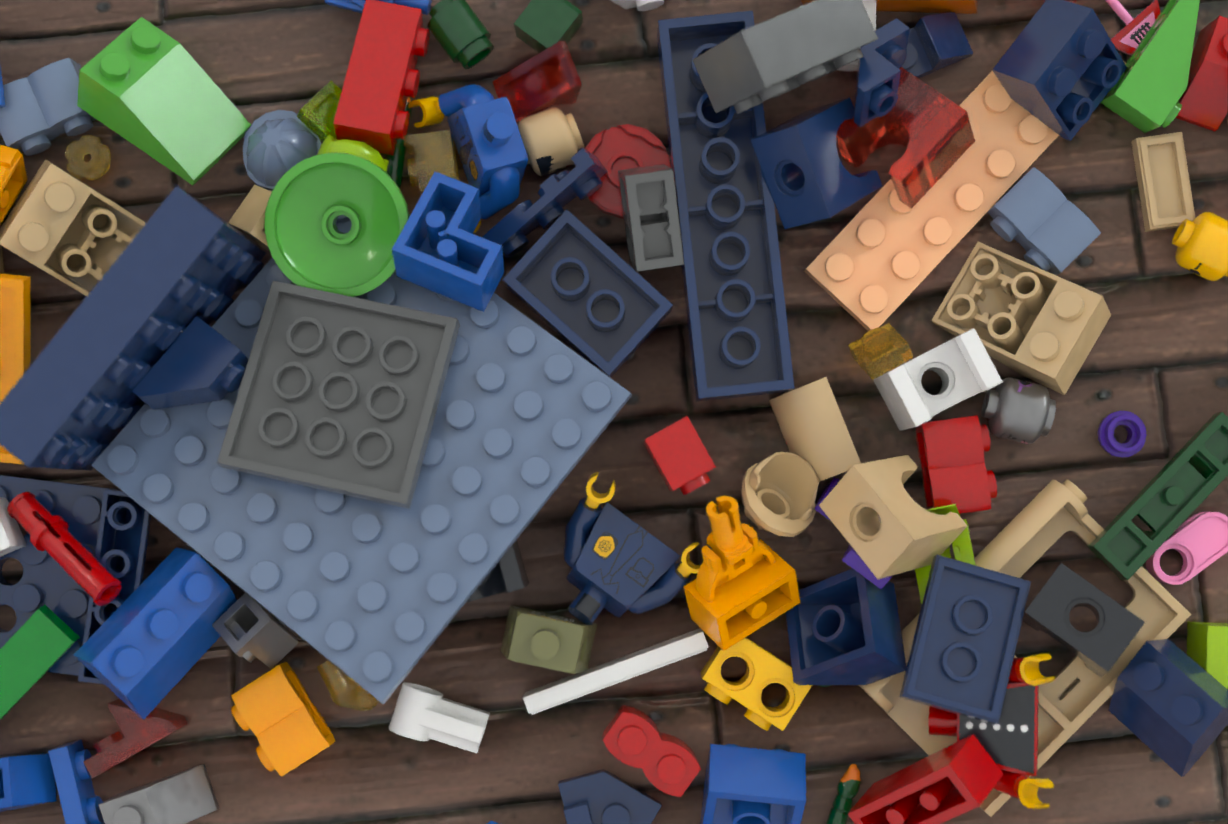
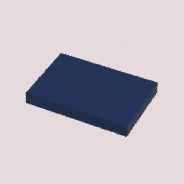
M934 556L899 697L993 725L999 724L1031 581L944 556Z

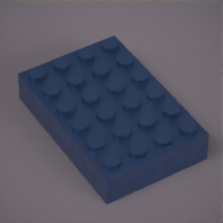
M176 186L1 401L0 445L27 467L91 471L94 468L91 465L145 404L132 390L196 316L209 325L212 320L217 321L234 302V299L231 297L241 284H250L262 270L264 264L261 262V259L266 253L220 216Z

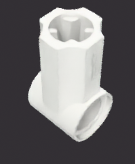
M403 682L389 730L410 739L419 741L433 739L478 753L490 712L443 698V694L434 689Z

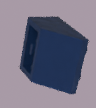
M1046 0L992 71L1011 99L1062 138L1071 141L1083 124L1089 120L1094 110L1111 88L1117 84L1127 67L1092 8L1065 0Z

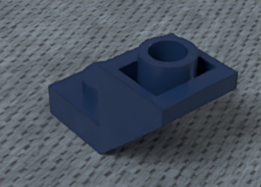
M898 18L875 30L878 39L860 48L864 57L858 61L853 121L859 127L876 117L888 114L896 106L901 74L899 68L905 63L907 57L906 50L910 28Z

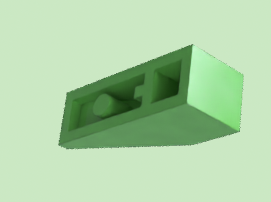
M1200 0L1168 1L1126 62L1127 69L1121 75L1117 84L1111 88L1101 101L1103 105L1143 133L1161 126L1166 128L1176 118L1182 108V104L1178 100L1188 86Z

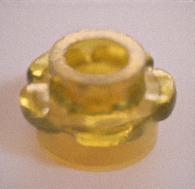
M84 135L79 141H72L65 151V158L68 160L67 170L77 179L84 177L90 181L97 180L109 170L111 164L110 149L108 146L102 145L101 140L96 136ZM86 154L91 155V160L89 162L84 161V156Z

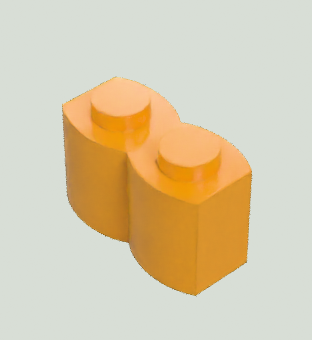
M287 662L279 664L231 695L235 703L231 707V711L236 722L244 731L251 729L260 744L256 747V752L262 764L270 772L276 770L281 777L336 742L327 723L311 702L301 681Z

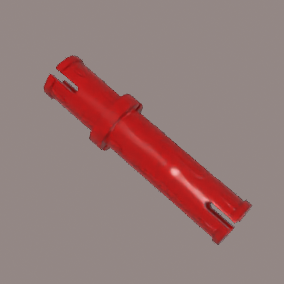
M23 492L13 498L7 508L8 514L30 534V542L37 550L46 551L84 589L96 605H106L116 598L122 588L121 582L114 578L68 531V524L61 516L52 515L35 498L32 492Z

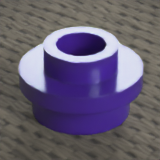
M1116 411L1108 414L1101 421L1098 428V440L1101 447L1108 454L1119 458L1130 457L1138 453L1144 446L1146 428L1143 421L1136 414L1129 411ZM1117 426H1122L1127 431V439L1123 443H1119L1114 438V430Z

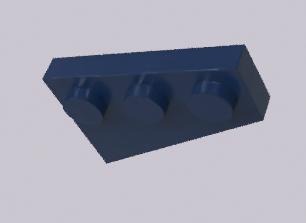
M582 148L571 158L576 165L570 172L565 170L557 175H551L540 185L541 188L537 192L540 196L539 200L534 204L531 200H526L517 205L482 238L502 245L503 254L506 258L515 255L529 243V240L526 238L529 233L539 225L543 229L549 228L565 211L563 207L578 196L582 201L595 193L603 185L600 178L608 171L595 155Z

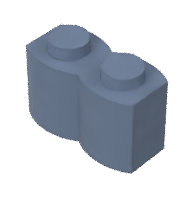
M71 58L62 59L38 69L25 78L3 85L6 106L0 108V133L7 147L18 149L20 153L23 152L27 156L35 155L50 148V141L60 134L66 133L67 136H76L89 131L94 126L92 121L96 119L77 106L80 64Z
M1035 167L1021 178L988 211L993 218L990 224L994 231L1008 242L1014 239L1021 244L1027 252L1024 255L1027 263L1056 276L1101 234L1096 225L1078 207L1068 201L1055 184Z

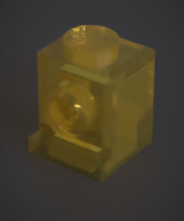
M450 130L405 135L404 146L410 155L415 154V158L407 160L412 187L419 186V191L422 194L435 171L459 181L455 142Z

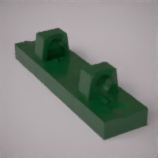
M1223 412L1215 413L1088 546L1122 581L1129 580L1228 476V417ZM1137 515L1152 532L1138 528L1132 522V519Z

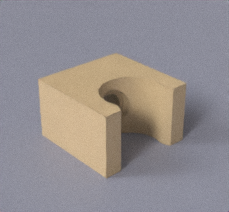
M909 455L853 465L819 505L877 579L932 565L933 557L941 555L968 526L957 513L949 512L946 515L934 514L918 505L909 496L903 484L918 468Z

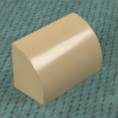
M827 377L769 400L789 452L807 461L816 472L819 482L849 471L853 465L861 464Z

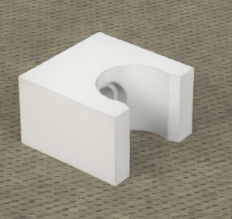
M975 328L873 379L900 431L917 427L931 420L934 415L1003 382ZM926 370H932L941 377L942 388L937 395L927 393L922 387L921 378Z

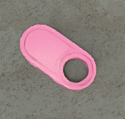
M1199 512L1192 515L1146 561L1148 572L1157 581L1170 585L1183 584L1192 579L1228 552V517L1219 512ZM1168 549L1177 550L1183 558L1181 570L1173 576L1165 574L1160 567L1161 555Z

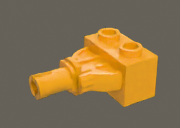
M730 496L716 498L719 514L713 501L706 506V512L712 529L706 540L712 550L707 545L702 548L704 561L699 568L697 578L684 586L691 619L723 651L801 603L795 569L761 539L758 540L757 532L754 531L753 527L740 523L738 502Z

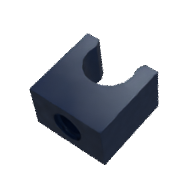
M850 97L805 111L751 139L784 229L830 218L883 186L876 170L851 175L844 168L839 158L836 147V134L839 126L844 121L854 117V106Z

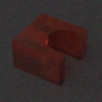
M900 67L901 74L896 106L888 114L876 117L861 127L853 122L854 117L844 121L839 126L836 134V143L843 159L854 168L864 164L868 156L880 147L889 144L907 147L904 155L892 164L889 175L899 200L912 209L975 142V138L966 110Z

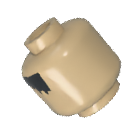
M551 107L525 117L518 123V129L528 156L527 165L530 164L537 175L545 176L574 165L575 163L571 158L578 150L584 148L572 113L564 115L563 111L557 107Z

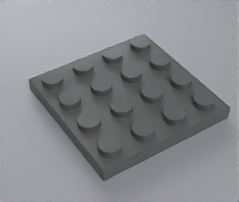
M272 281L217 463L222 468L410 509L459 332L460 323L458 319Z

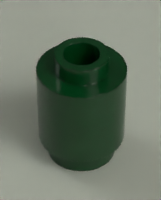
M441 0L430 10L429 14L432 18L428 22L427 27L454 63L460 62L464 69H470L484 60L493 51L494 46L489 40L491 34L465 0Z

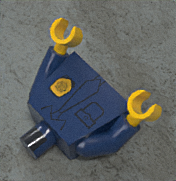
M595 472L589 477L586 486L588 497L580 499L565 527L564 560L570 567L566 579L581 590L568 610L575 618L587 625L593 624L603 608L620 618L627 610L632 613L641 614L669 603L691 581L690 574H698L701 566L695 565L690 560V552L700 543L696 542L689 545L682 553V563H675L680 557L679 554L609 504L608 501L613 497L616 488L614 480L608 492L597 493L593 489L592 484L597 479L599 472ZM600 503H606L603 508L599 505Z

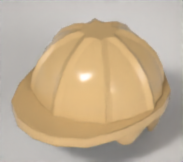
M776 452L761 462L755 463L745 472L742 482L741 495L745 516L759 530L772 532L778 536L794 537L802 533L813 521L816 513L814 508L819 478L813 467L800 456L789 452Z

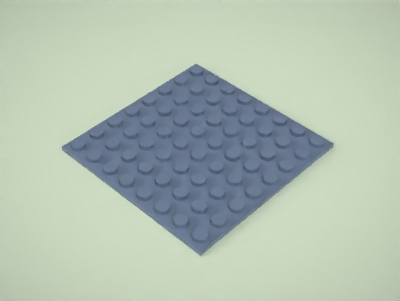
M340 215L336 221L339 231L343 233L350 231L352 224L347 216ZM273 257L212 326L214 330L241 349L248 359L272 281L296 285L280 270ZM396 271L379 287L368 293L356 296V298L457 318L460 323L410 509L222 468L217 463L240 387L232 393L228 392L221 401L153 410L145 403L91 465L382 704L388 700L632 396L628 390L497 294H493L485 311L482 312L399 278Z

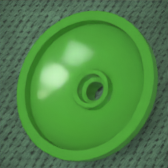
M325 153L312 156L297 163L277 182L266 207L265 236L275 263L294 284L356 297L379 287L396 271L391 249L410 216L401 190L395 181L378 165L353 154ZM340 215H345L351 220L352 226L348 233H343L337 228L336 221Z

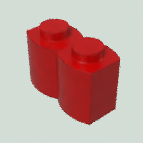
M978 415L930 421L915 427L927 509L956 504L959 514L990 510L991 499L997 497V483L994 472L986 470L984 452L990 451V435L987 425L980 424Z
M622 705L603 731V742L615 758L631 767L642 768L647 779L657 789L668 795L681 797L701 770L695 753L684 741L673 735L660 733L654 721L637 708Z

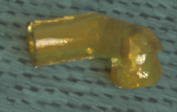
M330 660L316 667L336 705L357 711H369L379 703V700L352 678L348 677L346 673Z

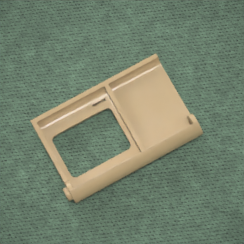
M1067 479L1063 483L1052 480L975 557L976 566L1020 578L1067 531L1077 534L1089 546L1104 529L1087 513L1088 510L1083 504L1087 497L1074 483ZM1142 566L1129 580H1124L1133 590V598L1124 608L1143 620L1145 624L1111 670L1103 677H1099L1085 666L1086 663L1076 655L1055 676L1054 681L1039 685L1038 769L1113 694L1118 676L1145 642L1168 639L1192 615ZM919 614L901 631L906 666ZM906 671L868 685H859L928 756L957 742V736L929 735L928 720L930 706L899 697ZM993 788L979 807L992 817L1012 796Z

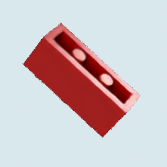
M377 0L365 1L333 122L337 140L362 141L379 151V153L394 155L397 139L405 140L410 117L409 112L405 111L408 97H416L420 71L415 68L418 56H426L430 40V29L423 27L422 9Z
M972 734L873 783L849 811L848 816L854 824H941L979 807L1003 776V772L975 735Z

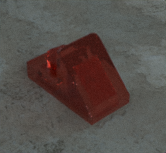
M566 41L557 42L492 81L498 98H508L517 124L521 119L541 112L552 105L575 103L582 87Z
M121 699L114 700L108 703V707L125 738L120 730L94 744L97 754L83 762L93 779L187 725L188 722L184 715L156 707L143 720Z

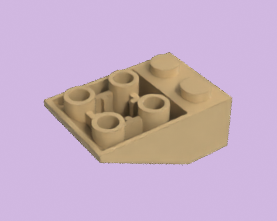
M45 159L1 226L0 245L87 296L146 222Z
M977 242L931 321L954 336H959L975 328L990 357L1019 374L1065 395L1111 317V313L1102 295L981 242Z

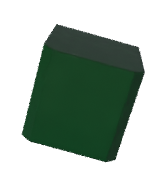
M531 0L514 23L516 37L553 63L581 27L583 15L581 10L567 0Z

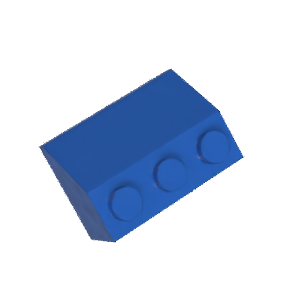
M176 547L76 651L74 656L135 714L144 720L219 639L220 635L212 624L237 599L229 584L197 552Z

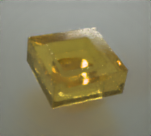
M889 323L866 332L863 337L848 344L853 359L872 380L914 358L908 342Z

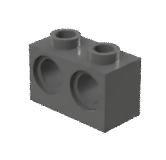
M665 164L619 170L618 177L630 265L637 272L684 265L673 169Z

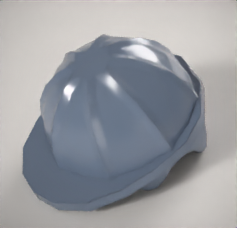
M276 110L265 113L256 119L246 131L243 143V161L249 178L257 186L273 191L277 182L290 168L307 158L317 155L322 143L316 131L303 117L293 111Z

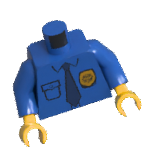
M471 84L441 94L439 98L433 96L412 100L409 103V108L420 106L423 111L422 121L414 123V126L417 128L439 124L443 121L444 115L448 117L447 121L468 184L479 189L481 219L490 218L518 198L520 184L528 163V156L507 97L494 99L493 95L482 86ZM481 219L473 233L477 232L480 228Z

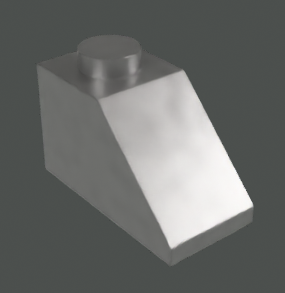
M205 764L116 794L99 804L105 824H186L219 809Z

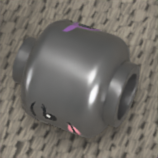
M1005 378L997 386L996 390H987L982 404L981 415L982 417L989 418V429L993 435L1025 444L1035 442L1040 435H1048L1055 417L1056 401L1050 399L1046 387L1015 378Z

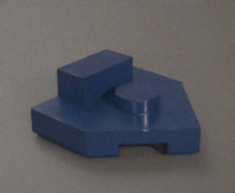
M605 769L558 781L567 824H651L662 806L660 801L635 789Z

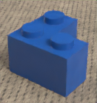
M435 171L391 250L397 277L484 312L504 274L502 245L473 234L481 219L478 188Z

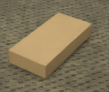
M1182 132L1140 137L1131 141L1145 232L1178 228L1185 219L1193 221L1195 219Z

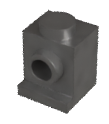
M247 592L212 624L236 655L244 657L250 663L255 658H258L271 669L299 643L280 619Z

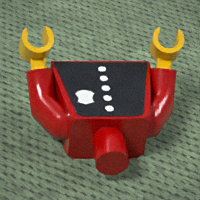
M1049 653L1013 659L999 724L993 725L935 707H929V735L957 736L958 742L974 734L1003 772V776L994 786V789L1020 799V802L1025 807L1031 809H1047L1050 807V804L1043 803L1038 799L1037 790L1039 787L1053 788L1054 785L1049 779L1029 777L1037 776L1039 685L1055 680V676L1045 677L1039 670L1040 661L1052 659Z

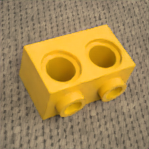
M747 637L725 651L717 646L700 673L702 679L708 682L704 688L707 693L726 705L733 698L748 708L744 716L766 731L769 730L771 725L784 731L812 685H798L794 683L792 666ZM730 657H740L746 662L745 675L738 681H727L721 676V666ZM771 683L782 684L786 690L784 701L776 707L765 706L761 701L763 689Z

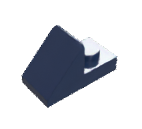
M955 12L924 16L919 19L914 28L910 29L906 50L907 57L905 63L899 68L901 70L899 87L974 54Z

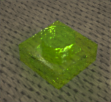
M332 81L326 84L299 110L297 118L323 142L329 135L334 136L335 141L337 140L333 122L342 90Z

